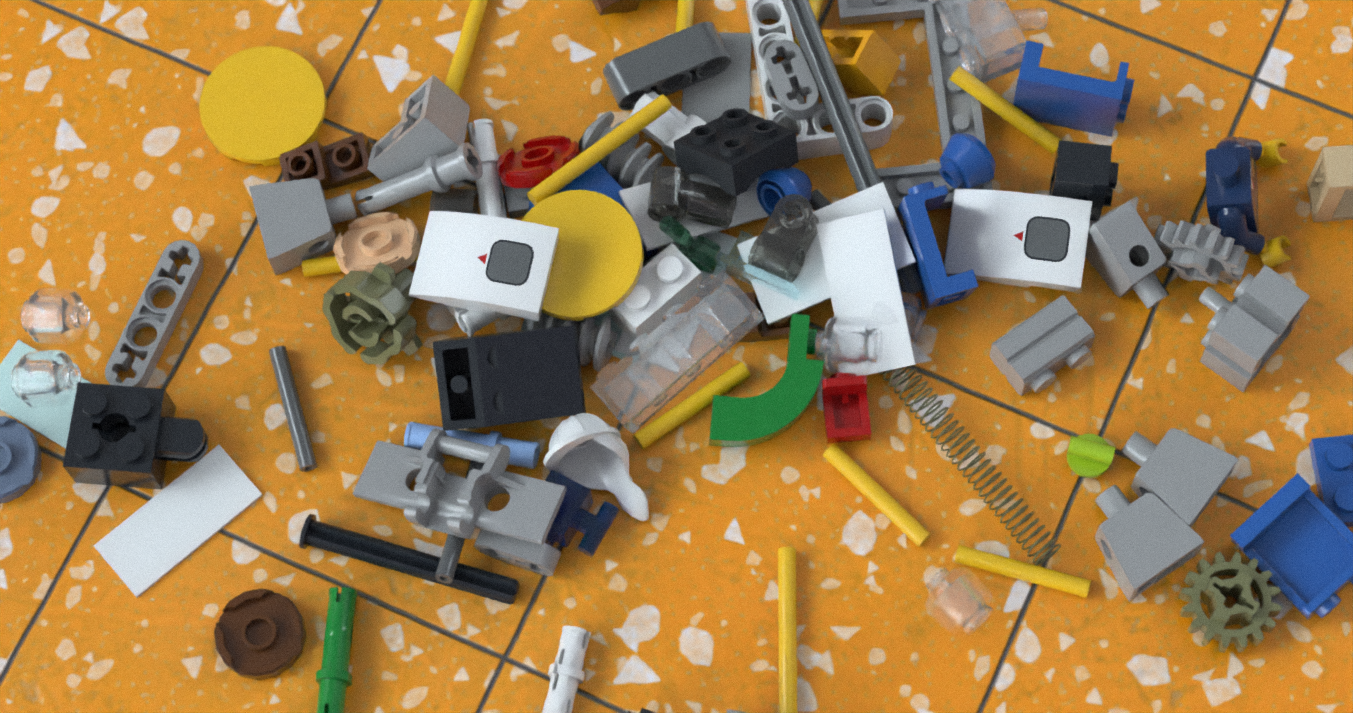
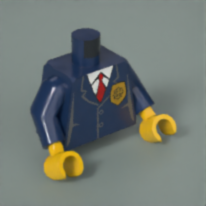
M1235 136L1226 137L1220 140L1216 149L1206 151V197L1211 225L1221 229L1220 234L1223 237L1234 238L1235 242L1233 245L1243 246L1245 252L1252 255L1259 254L1262 262L1268 267L1291 260V257L1282 250L1291 246L1290 240L1286 236L1281 235L1265 241V237L1259 234L1256 161L1263 168L1287 163L1288 159H1282L1278 153V148L1287 146L1286 140L1279 138L1260 143V141Z

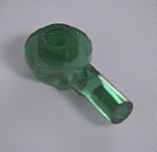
M666 216L661 220L660 230L680 245L679 250L700 271L713 274L717 266L723 265L725 259L719 253L721 247L718 244L701 236L695 239L691 236L689 230L672 216Z

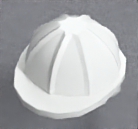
M580 413L561 421L551 436L549 451L543 460L545 467L553 473L560 474L562 478L571 484L586 489L608 490L615 495L621 508L626 513L640 521L648 520V500L644 491L632 482L633 479L629 476V452L626 444L620 439L621 434L619 430L615 427H610L608 423L590 413Z

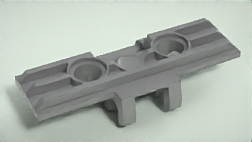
M433 429L421 450L377 440L353 495L357 498L404 509L405 518L419 527L470 539L474 529L478 528L543 545L567 489L563 485L505 471L510 458V449L506 445L496 444L494 447L450 437L447 436L444 430ZM444 453L485 464L481 470H470L466 479L446 473L442 466L445 461L442 455ZM416 477L415 481L417 483L414 487V491H411L410 484ZM505 493L510 496L508 504L499 511L488 510V503L495 495Z

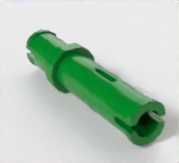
M338 587L330 588L328 591L329 601L322 666L316 672L315 681L319 684L316 713H344L347 687L352 685L353 677L348 671L358 592L352 588L342 587L341 594L338 593Z

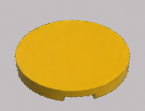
M259 46L231 55L212 71L201 92L199 113L209 140L223 155L231 160L236 159L247 163L271 166L280 164V154L314 142L325 116L327 97L320 76L305 58L281 47Z
M588 190L564 191L549 196L536 204L521 220L559 228L558 244L541 310L543 313L562 320L583 321L584 318L602 314L614 306L618 307L635 288L641 275L644 259L641 236L631 215L612 198Z

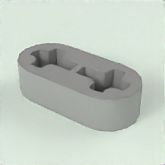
M779 40L770 44L764 56L765 71L782 111L791 119L802 120L809 118L817 110L819 92L802 50L797 44L789 40ZM784 55L786 60H791L790 74H786L783 65L777 63L778 56ZM796 85L799 93L802 96H806L805 104L800 105L796 99L792 100V86Z
M480 529L474 544L475 549L489 557L545 576L553 575L561 556L559 550L546 543L541 545Z

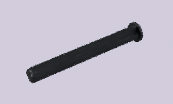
M314 514L308 515L301 531L299 547L302 549H307L310 545L509 605L515 602L519 592V582L516 579L462 563L457 564L451 583L439 582L435 579V574L441 557L316 521V515Z

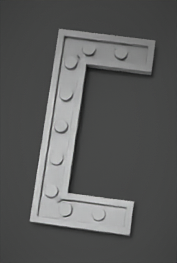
M837 0L840 25L924 17L942 153L951 136L955 133L972 134L986 146L980 101L949 80L958 66H961L976 77L966 0ZM940 163L876 169L881 182L885 185L895 211L903 197L909 194V188L926 182H933L935 188L946 185L949 193L940 207L933 210L952 208L955 188L948 185L939 172L940 167H942ZM990 181L970 189L993 190L992 182Z

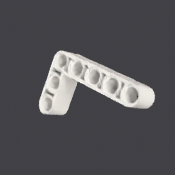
M745 0L765 119L796 131L798 134L796 139L799 160L843 154L835 132L828 133L821 129L826 125H832L823 103L818 104L817 110L809 118L796 120L785 115L778 100L773 97L775 93L765 71V52L770 44L776 41L789 40L794 42L790 19L782 0ZM764 19H774L778 21L776 24L773 25H765L761 23V21ZM784 58L783 61L778 62L783 65L786 74L791 73V60ZM792 86V100L796 99L800 105L805 104L804 97L799 93L797 86ZM879 96L848 99L868 150L884 146L889 141L892 132L893 109L890 103ZM872 118L880 120L882 124L871 127L866 125L864 121Z

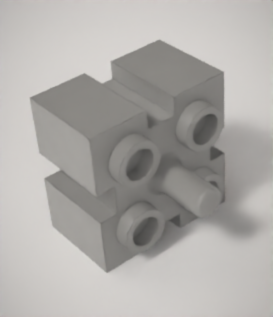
M1267 265L1261 269L1256 277L1250 273L1246 275L1233 294L1235 298L1232 302L1211 287H1207L1199 297V302L1216 313L1207 326L1209 330L1201 341V344L1206 348L1200 362L1241 392L1246 390L1264 367L1267 360L1277 351L1295 328L1300 317L1299 314L1310 295Z

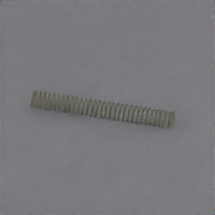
M910 366L897 374L904 367L899 368L889 379H886L885 376L892 370L879 372V374H884L883 380L889 381V386L894 387V393H900L899 399L905 400L904 405L910 406V412H916L915 418L921 419L920 425H926L925 431L931 432V438H937L936 444H942L941 450L947 451L946 457H953L952 464H958L957 470H964L962 476L969 477V484L974 483L973 490H980L978 496H985L984 503H991L989 509L996 510V517L1002 516L1000 523H1007L1005 529H1013L1011 536H1018L1016 543H1023L1022 550L1029 549L1027 556H1034L1033 563L1040 565L1053 556L1060 549L1061 544L1054 545L1034 561L1040 552L1056 541V538L1050 540L1038 552L1029 555L1033 547L1047 538L1051 531L1041 536L1033 545L1023 548L1030 538L1045 528V525L1036 529L1028 538L1018 541L1024 532L1039 522L1040 518L1032 521L1020 533L1013 535L1014 530L1034 515V511L1027 514L1015 526L1007 528L1013 519L1028 509L1029 505H1025L1010 519L1002 522L1006 513L1016 508L1024 498L1017 500L1004 513L996 515L998 510L1011 501L1018 492L1011 494L999 506L991 508L995 500L1010 491L1013 485H1009L993 500L986 502L989 494L1007 482V478L997 483L988 493L980 495L981 491L998 479L1002 472L996 473L982 487L975 488L976 484L992 473L997 465L990 467L977 480L969 482L974 474L991 462V459L984 461L971 474L964 475L969 467L976 464L986 455V452L979 454L965 468L959 469L960 464L974 455L981 446L973 448L960 461L953 462L957 455L967 450L975 442V439L967 442L956 454L948 456L950 450L966 440L970 433L961 436L950 448L943 449L945 443L959 435L965 426L959 427L944 442L938 443L940 436L952 430L959 423V420L950 423L939 435L932 436L936 429L951 420L954 413L944 417L933 429L927 430L928 425L944 415L949 407L941 409L929 422L922 423L924 417L933 413L943 404V400L935 403L923 416L916 417L920 410L935 401L938 394L929 397L917 410L912 411V406L927 397L933 388L926 389L913 403L906 404L907 399L920 392L927 385L928 381L922 382L907 397L901 398L904 391L910 389L921 380L922 375H918L908 382L901 391H896L898 385L906 382L917 372V368L907 372L895 385H890L892 379L903 374ZM913 372L909 377L903 380L908 374ZM921 385H923L919 390H917L915 393H913L916 389H918ZM1058 546V548H1057L1056 550H1054L1052 553H1050V554L1047 555L1046 557L1042 558V557L1045 556L1049 551H1051L1052 549H1054L1055 547Z

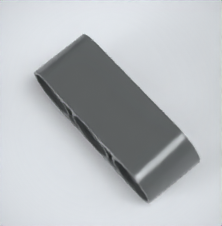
M701 22L611 60L603 68V75L620 110L628 111L635 108V104L644 94L654 91L659 96L661 94L668 96L723 72L730 65L731 58L715 25L712 22Z

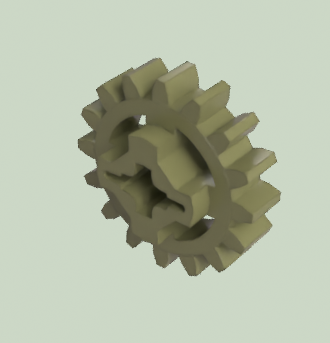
M1218 552L1213 558L1212 566L1206 560L1201 559L1196 566L1199 574L1191 571L1188 572L1184 581L1190 587L1181 589L1179 599L1189 602V604L1182 607L1180 616L1193 618L1188 632L1191 634L1201 630L1204 633L1202 645L1207 646L1212 639L1219 641L1220 652L1224 653L1229 643H1234L1238 652H1244L1247 647L1248 638L1258 646L1264 639L1262 631L1271 633L1276 623L1270 617L1278 616L1282 606L1271 602V600L1277 598L1281 591L1279 587L1267 586L1266 583L1272 576L1270 570L1261 574L1255 571L1258 564L1257 559L1253 558L1248 565L1241 563L1240 552H1235L1231 561L1226 562L1222 553ZM1232 575L1236 577L1221 580L1216 576ZM1250 585L1255 590L1259 602L1253 599ZM1228 596L1236 599L1235 605L1231 609L1223 605ZM1200 601L1207 605L1210 619L1205 615ZM1235 624H1239L1240 626L1244 627L1242 629L1236 630L1224 628L1226 626H1231Z

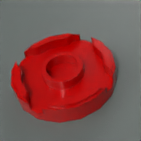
M565 136L534 138L523 143L524 150L517 153L514 152V148L506 150L497 160L496 170L499 180L504 186L532 188L581 154V151L576 141L571 143L570 138Z

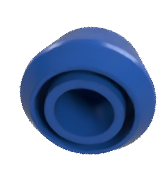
M955 133L951 136L940 157L942 167H940L939 172L945 182L951 187L957 188L959 186L963 189H970L990 182L994 178L996 164L990 151L978 138L969 133Z
M795 167L773 168L759 176L756 188L757 198L767 215L774 220L788 223L798 219L807 207L812 197V184L809 177Z

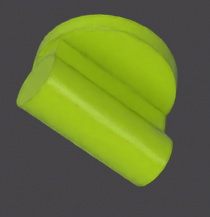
M1095 434L1071 436L1066 456L1068 465L1074 473L1081 477H1098L1109 468L1116 447L1109 445L1106 440Z

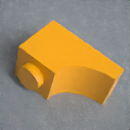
M821 30L842 85L853 94L884 95L902 60L874 30Z

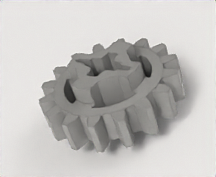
M1180 220L1179 225L1171 221H1166L1165 226L1158 225L1154 236L1156 243L1166 257L1167 263L1164 266L1175 268L1178 271V277L1190 282L1193 280L1206 281L1218 285L1219 280L1228 285L1232 284L1233 280L1239 282L1249 255L1244 254L1245 248L1243 246L1233 245L1235 242L1234 238L1223 237L1220 234L1221 229L1210 224L1203 226L1197 223V225H1193Z

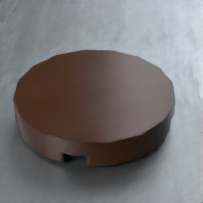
M267 589L246 591L230 600L222 610L223 614L220 616L219 622L216 623L214 630L216 650L226 666L241 677L255 680L274 678L290 669L302 654L306 640L304 619L293 601L286 596Z

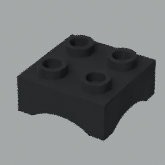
M741 108L729 109L717 119L705 125L694 127L690 133L674 141L678 172L687 176L690 174L704 175L715 181L726 193L735 197L746 192L751 184L763 173L777 167L789 168L799 162L796 131L778 125L774 121L748 113Z

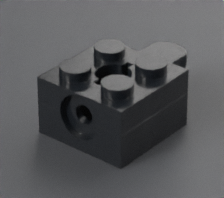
M78 382L63 467L76 483L162 490L167 461L196 462L201 460L209 446L208 436L198 420L174 417L176 406L165 389Z

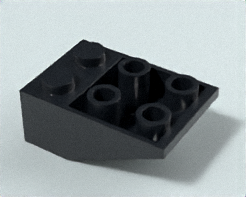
M576 325L453 337L433 342L444 431L496 426L586 413Z

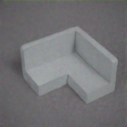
M433 74L405 99L401 121L372 146L367 169L384 182L422 167L424 161L430 156L438 155L442 157L457 151L458 146L464 144L470 106Z

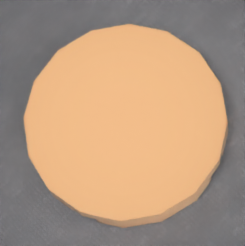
M382 212L372 213L354 220L348 225L349 231L343 236L341 232L339 233L333 248L337 263L345 274H348L350 271L372 273L375 266L380 262L394 269L395 274L411 265L418 256L421 240L412 220L407 218L405 221L399 219L398 214Z

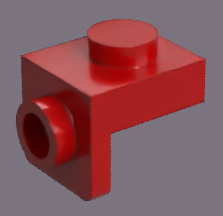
M844 371L834 373L830 378L823 379L821 394L827 444L871 440L867 376H856L854 372Z

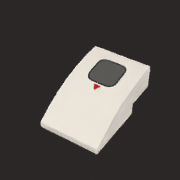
M955 188L944 260L946 274L952 276L973 269L976 280L1027 288L1037 286L1075 292L1081 288L1092 201L1022 192Z
M430 211L409 296L496 316V313L499 312L539 322L558 244L559 228L489 215Z

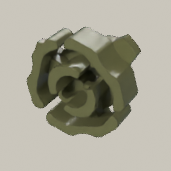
M380 262L375 266L372 273L350 271L324 294L323 313L330 323L333 337L347 353L354 354L361 346H365L367 348L360 354L361 359L367 364L382 365L393 355H397L401 351L410 356L423 345L415 334L417 322L412 316L408 315L410 305L417 299L409 296L414 276L413 272L405 268L395 274L394 269Z

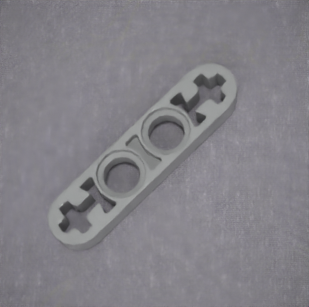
M174 241L163 251L106 365L105 376L110 385L146 387L203 272V257L196 245L190 241ZM186 254H188L192 263L190 265L183 264L178 271L174 262L175 259L183 260ZM176 274L182 285L174 281ZM167 289L175 292V301L168 308L161 309L153 305L155 295L161 290ZM152 327L157 330V337L152 344L148 346H138L135 344L134 338L140 329ZM128 351H131L133 354L137 355L134 362L130 354L127 353ZM132 364V369L136 376L134 379L126 378L122 383L118 376L119 371L127 372Z

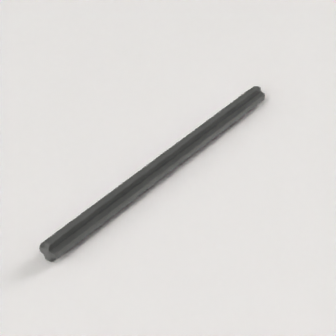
M782 0L804 57L817 84L818 92L858 192L881 183L809 0ZM914 263L897 270L902 298L910 297L921 291L922 283Z

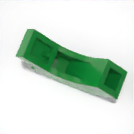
M792 314L786 370L773 388L761 395L747 398L713 395L709 445L745 447L760 444L785 432L804 414L817 391L824 365L822 360L806 359L807 354L815 355L817 329L809 328L810 315Z

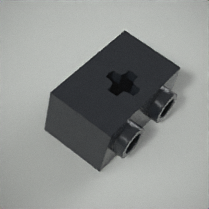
M1059 140L1051 174L1049 196L1092 201L1090 220L1099 221L1103 206H1111L1113 189H1116L1119 163L1111 162L1112 146Z

